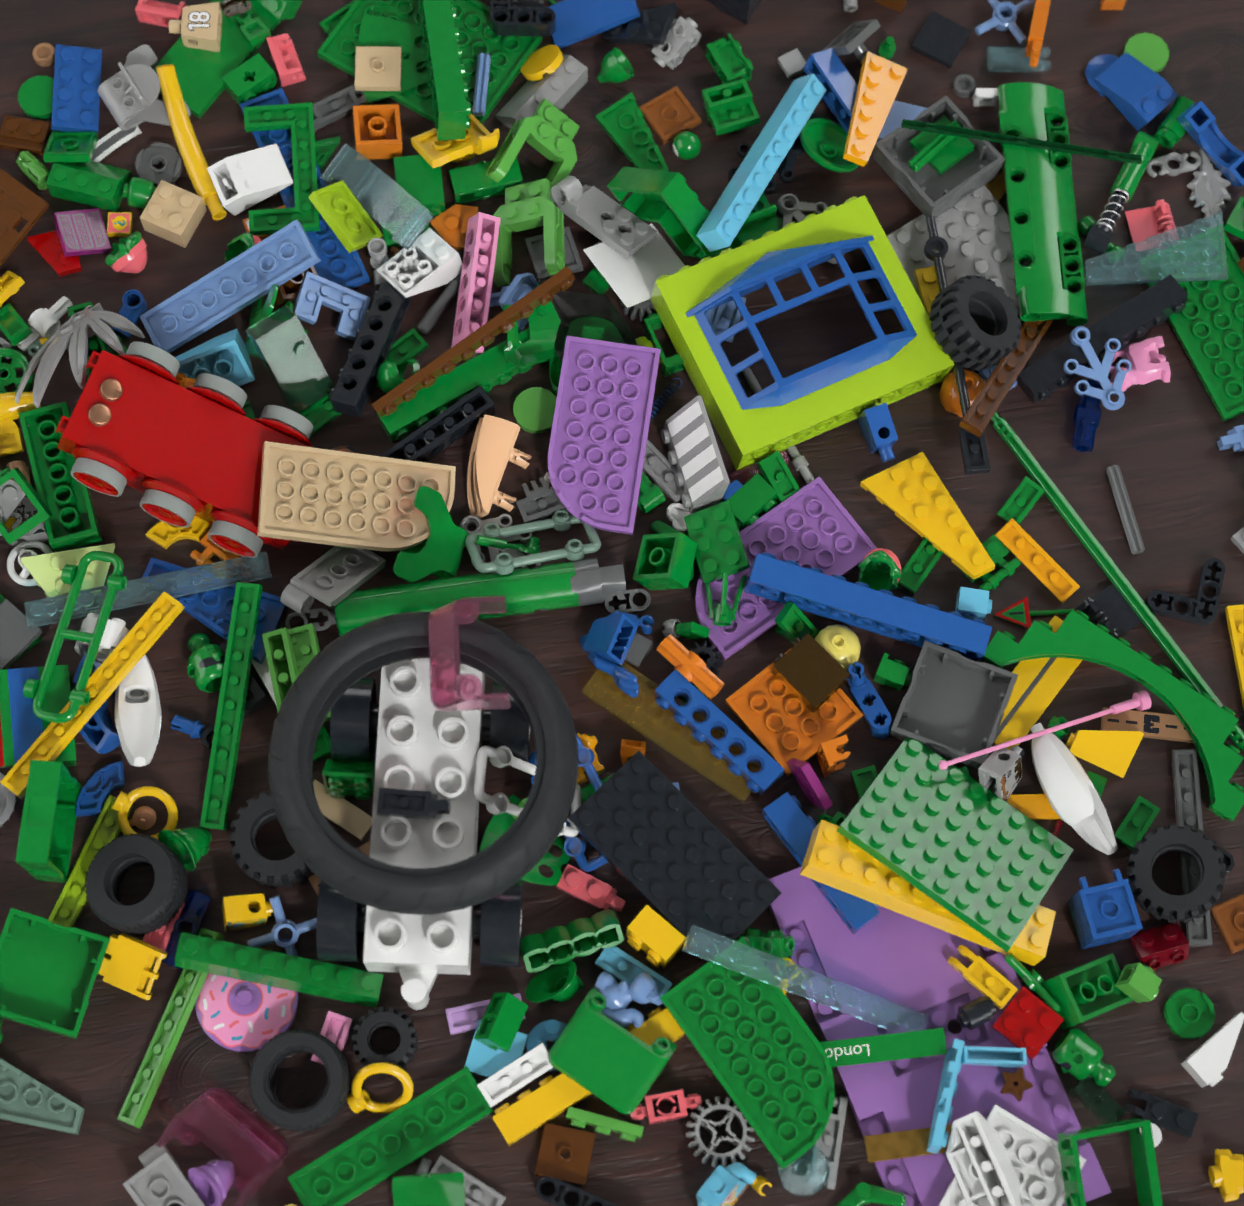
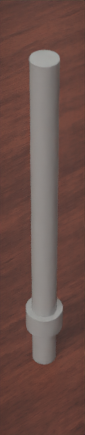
M750 367L741 371L754 394L763 390ZM795 445L789 447L787 451L793 459L792 464L796 471H800L808 485L815 480L808 468L809 463L804 455L801 456Z

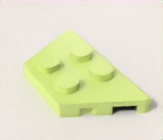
M115 543L22 557L20 562L33 576V580L45 591V595L52 603L66 601L71 585L62 582L61 574L64 566L67 564L78 566L81 558L91 551L113 553ZM96 560L88 565L77 599L101 595L110 562Z

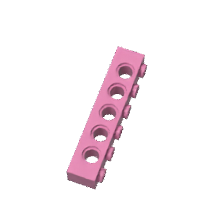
M479 212L468 219L452 347L487 323L501 219L499 217ZM484 347L478 348L471 358L483 353Z

